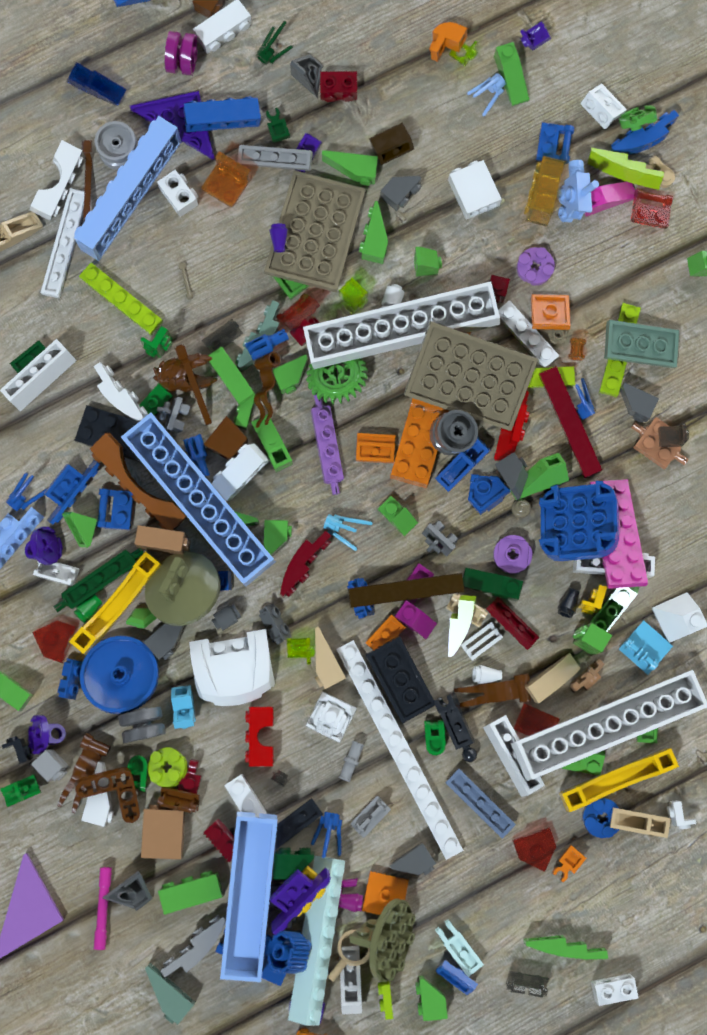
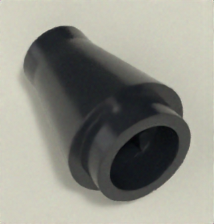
M568 589L557 607L559 615L572 618L576 614L578 595L580 593L578 590Z

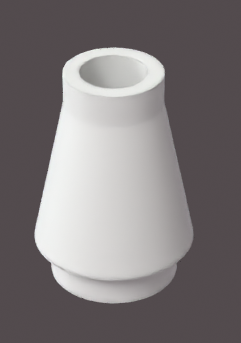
M482 665L474 666L472 679L473 682L478 684L501 682L502 671Z

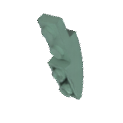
M272 300L271 305H267L264 316H266L264 322H260L257 328V333L259 334L251 332L249 337L246 336L243 347H245V343L264 334L270 336L279 331L280 323L275 320L280 310V303ZM246 347L242 354H238L236 359L237 368L241 372L255 363Z

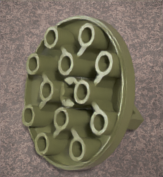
M194 552L173 554L160 562L162 566L155 572L145 587V600L150 612L161 622L172 626L192 624L209 613L220 593V576L213 563L205 556Z
M393 899L385 906L378 920H367L350 935V943L370 949L369 963L371 973L375 979L383 982L392 981L399 971H403L409 947L415 939V934L412 931L416 917L415 914H412L411 907L405 900Z

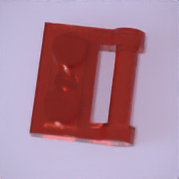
M637 188L634 193L631 222L662 229L668 228L673 196L644 192L643 189ZM641 199L663 203V208L643 204Z
M303 293L297 302L282 314L279 313L276 318L282 325L292 330L298 327L305 318L313 315L320 305L317 300Z

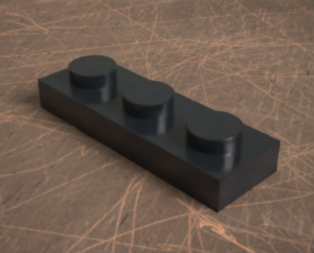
M313 798L277 823L275 850L323 815V812Z

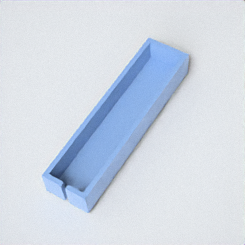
M237 811L220 979L261 982L277 815L259 813V817H255V813Z

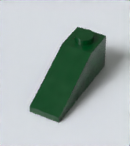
M465 568L463 575V585L465 588L515 602L519 600L524 582L507 576Z

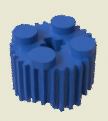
M280 931L277 935L274 934L273 938L271 937L266 941L264 950L265 955L268 956L267 961H269L270 970L276 973L297 974V972L305 971L311 949L310 940L305 939L306 937L300 934V932Z

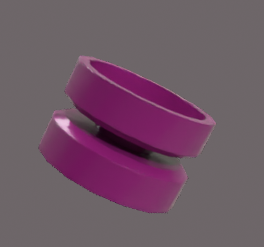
M169 31L165 46L166 73L177 74L180 69L182 75L193 76L197 61L198 44L196 34L186 33L182 39L180 32Z

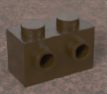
M403 122L369 138L375 156H378L380 165L414 150L411 136Z

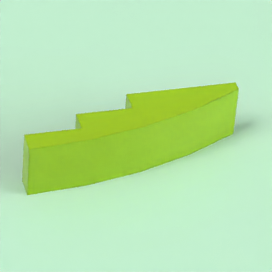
M591 148L587 162L591 166L618 179L659 190L664 177L663 171L646 169V163L628 160V154Z

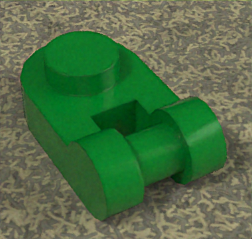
M438 720L437 722L424 721L426 750L431 755L437 756L442 754L446 746L443 720ZM431 730H438L439 736H431Z
M136 755L129 760L128 769L131 771L133 778L134 775H141L140 781H134L135 789L146 792L148 761L144 756Z

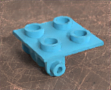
M643 620L619 650L649 675L652 670L658 667V663L673 646Z

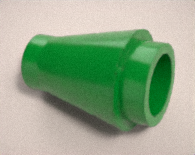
M94 595L77 606L74 614L85 623L93 617L103 602Z

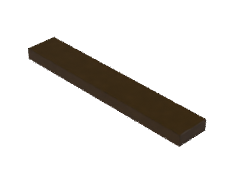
M462 573L347 588L350 608L461 593L464 592Z

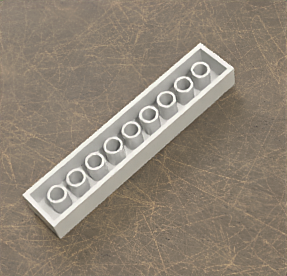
M490 281L305 326L303 329L311 364L314 369L421 344L430 321L467 333L500 325V316Z
M691 670L515 741L511 745L524 777L528 781L707 708V701L694 671Z

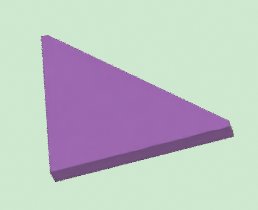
M28 853L23 855L0 935V958L64 920Z

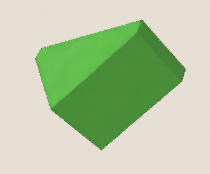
M74 512L62 513L79 547L88 548L91 546L97 519Z

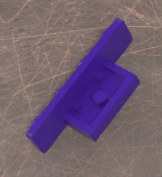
M325 867L313 880L297 869L270 896V902L282 910L271 922L273 934L277 935L280 931H283L293 917H297L301 913L302 908L307 903L312 902L321 889L328 886L331 879L329 869Z

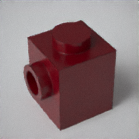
M491 275L490 281L496 303H504L510 279Z

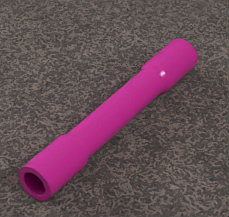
M100 867L97 923L93 948L95 950L106 949L108 900L103 899V897L109 893L112 874L111 867Z

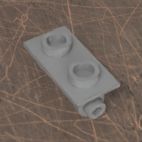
M376 796L350 825L364 838L386 816L391 808Z

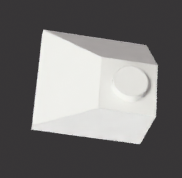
M687 592L652 608L669 643L707 627V622L701 609Z

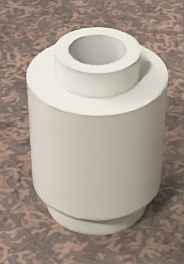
M396 284L387 286L381 303L383 305L382 308L402 302L405 292L401 286Z

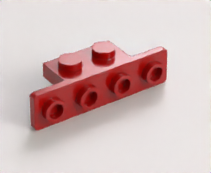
M528 391L525 393L512 430L509 431L503 428L500 430L494 456L496 461H501L510 454L515 453L519 441H523L525 430L522 429L523 423H527L529 417L528 405H526L529 396Z

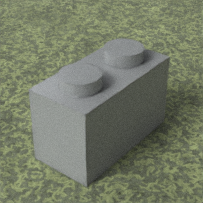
M54 749L45 750L31 764L47 782L61 780L68 773L66 769L69 767Z

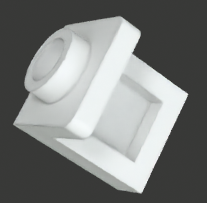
M669 801L667 813L668 817L672 819V825L679 826V829L691 828V824H696L695 819H684L681 801Z

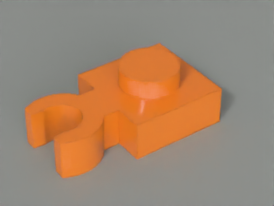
M569 845L558 859L562 865L555 867L552 874L556 875L558 871H562L563 877L560 880L565 882L568 878L569 870L575 874L587 858L572 845Z

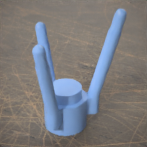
M496 73L485 82L468 91L467 95L476 92L473 94L475 98L487 89L491 93L496 92L482 114L486 116L498 96L504 92L502 87L506 82L500 74Z

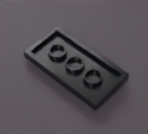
M86 405L74 441L92 447L105 433H110L123 446L125 458L141 462L121 438L138 421Z
M400 636L365 654L402 724L435 706L434 699Z

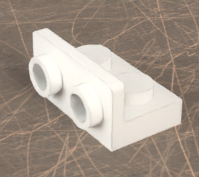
M603 84L589 91L581 102V105L604 129L608 128L612 121L619 118L627 110Z

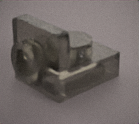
M681 424L680 426H660L658 428L659 447H682L689 440V430L686 429V424Z

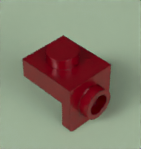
M312 316L303 317L289 333L300 346H304L306 338L303 327L320 322Z

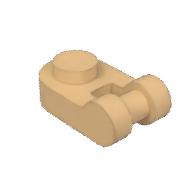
M653 155L649 159L646 169L653 170L656 168L659 171H663L664 177L660 187L668 188L673 184L675 174L657 156Z

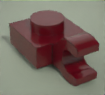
M190 760L188 772L179 782L178 790L198 794L202 775L196 774L199 764L198 760Z

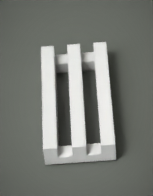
M491 622L460 646L469 658L474 660L502 639L503 636L500 635L497 628ZM491 628L492 632L469 649L466 647V645ZM494 634L497 636L474 655L471 654V651Z

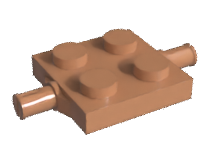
M655 417L650 425L645 428L637 422L631 427L640 434L639 440L633 448L665 470L674 459L683 465L689 460L680 454L681 447L687 438L659 418Z

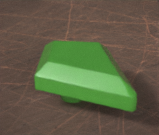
M135 608L127 619L126 624L136 626L137 628H146L157 618L150 612L149 608Z

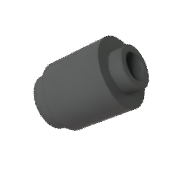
M234 604L228 605L213 614L215 618L212 619V622L217 630L221 628L224 631L239 622L238 619L241 618V615Z

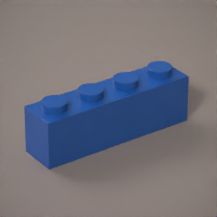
M227 98L221 101L210 99L206 102L190 101L184 103L183 112L186 132L260 126L261 116L258 98Z

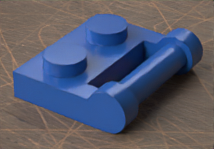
M542 122L536 160L568 164L570 162L569 149L571 136L574 134V126ZM559 133L564 134L561 155H556Z
M99 489V515L95 527L131 530L134 501L131 496L133 494L130 491ZM108 497H113L111 522H105Z

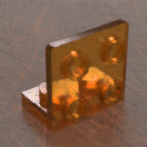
M219 151L215 156L216 166L201 189L232 208L251 181V170Z

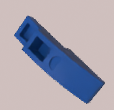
M675 110L669 114L666 112L655 125L651 123L645 130L642 127L636 131H628L624 139H618L611 145V151L633 155L659 144L666 139L669 133L667 128L676 122L679 116Z

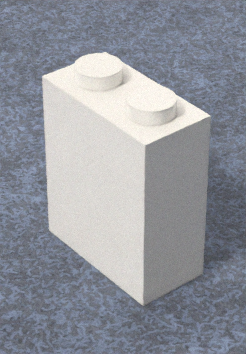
M484 160L480 162L473 161L468 164V167L454 169L449 174L448 182L466 220L500 206L502 199Z

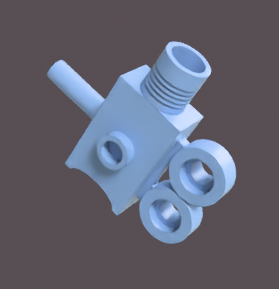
M572 160L568 163L569 178L564 181L565 185L561 186L557 192V199L560 204H563L558 210V216L562 222L570 223L573 219L580 220L585 212H592L591 191L596 189L599 183L596 180L590 183V173H584V163L582 160Z

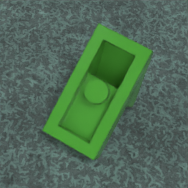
M392 496L378 508V511L404 537L418 524L406 507L403 508Z

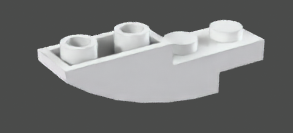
M99 362L94 366L103 381L97 387L112 405L138 422L148 415L143 406L140 407L137 403L139 401L137 395L133 391L130 392L125 388L123 389L119 381L114 380L112 377L114 373L108 365L104 366Z

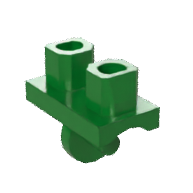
M35 774L0 789L7 807L42 793Z

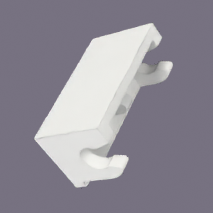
M58 562L52 565L39 563L38 569L34 570L33 575L73 586L76 583L79 568Z

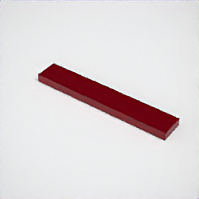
M557 366L539 373L538 375L583 477L586 478L602 471V467Z

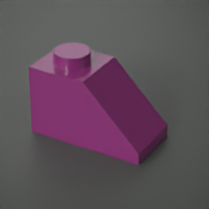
M407 600L395 616L398 621L424 639L428 638L437 625L435 621Z

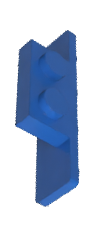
M93 460L83 474L79 473L69 464L65 465L43 493L58 504L47 519L48 522L53 525L63 518L62 513L64 510L74 504L75 496L79 492H83L88 485L86 482L89 478L94 477L98 473L100 463Z

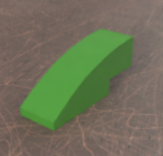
M223 347L208 355L212 357V360L209 361L210 365L239 405L255 396V393Z
M0 671V698L16 710L23 711L33 697V694Z

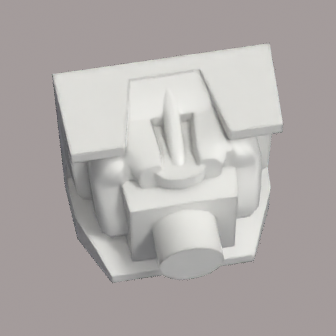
M322 691L305 726L340 743L357 708Z

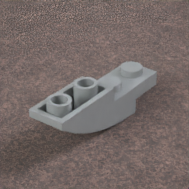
M217 915L209 921L210 925L203 929L201 926L192 933L193 937L190 939L193 947L191 948L188 945L180 951L181 955L174 959L172 956L163 963L164 967L161 969L163 976H168L181 966L185 972H188L199 963L218 939L225 925L226 916L224 915L220 918Z

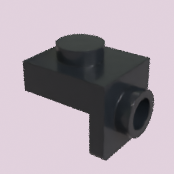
M15 736L6 739V744L1 745L2 749L14 746L19 764L31 761L30 756H32L29 745H26L24 738L18 739Z

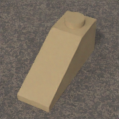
M319 626L316 627L315 652L316 673L318 676L315 679L319 687L324 686L326 690L345 680L346 677Z

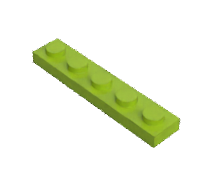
M90 263L79 275L82 281L148 334L152 335L162 324L163 320L94 264Z
M622 303L617 321L637 324L641 308ZM607 359L599 393L618 397L627 362Z

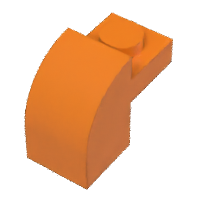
M453 22L438 25L433 30V41L429 48L431 59L438 62L446 47L460 52L467 39V28Z

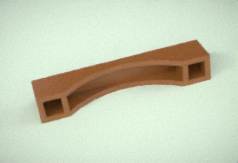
M105 433L90 448L93 452L92 457L97 462H102L106 466L105 470L112 477L115 475L120 480L118 482L124 490L128 489L133 494L131 497L138 504L142 503L146 507L145 512L150 517H155L162 529L174 531L187 518L174 501H167L153 496L135 481L126 465L123 446L110 433Z

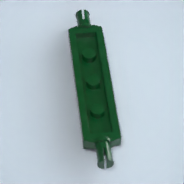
M138 548L130 553L125 549L62 592L63 600L53 607L57 612L66 606L74 610L77 606L131 571L136 563L135 559L143 555L144 551Z

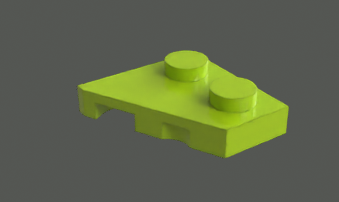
M377 982L378 994H383V999H379L380 1012L385 1011V1020L393 1019L390 982Z

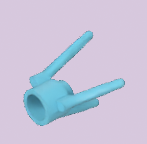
M329 514L323 528L327 529L330 535L356 551L357 547L335 531L339 532L343 528L348 531L357 532L355 528L342 524L343 521L364 525H372L373 522Z

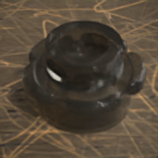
M280 770L277 773L272 772V781L282 787L287 782L289 783L287 774Z

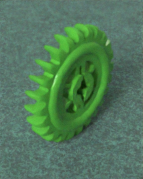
M359 358L342 362L341 364H344V367L338 363L332 365L329 369H326L329 366L314 369L312 364H309L310 370L306 372L308 376L306 381L309 383L308 388L312 390L313 395L317 393L318 400L323 397L325 403L331 398V402L334 404L336 398H338L340 404H342L343 397L349 402L350 394L356 398L355 390L360 393L362 392L359 385L366 386L363 380L368 379L367 374H365L368 373V369L365 367L366 362ZM335 365H336V368H337V371H338V382H337V372H336V369H335ZM348 369H350V376L345 374ZM324 373L329 376L325 381L323 379Z

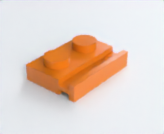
M357 433V462L394 464L395 435Z

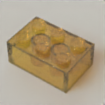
M543 156L541 162H537L528 194V201L524 210V214L527 215L526 222L547 227L553 212L565 161Z

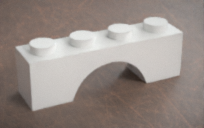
M63 140L61 141L53 158V162L60 172V181L51 189H38L30 206V211L48 220L51 219L52 215L56 217L60 209L58 202L60 199L64 200L68 192L65 189L67 183L72 184L76 175L73 173L75 166L79 168L83 157H81L82 150Z

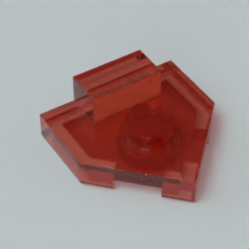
M57 620L32 632L43 656L64 663L71 644L69 641L75 633L76 626Z
M550 827L512 840L519 860L544 872L546 871L556 849V843Z

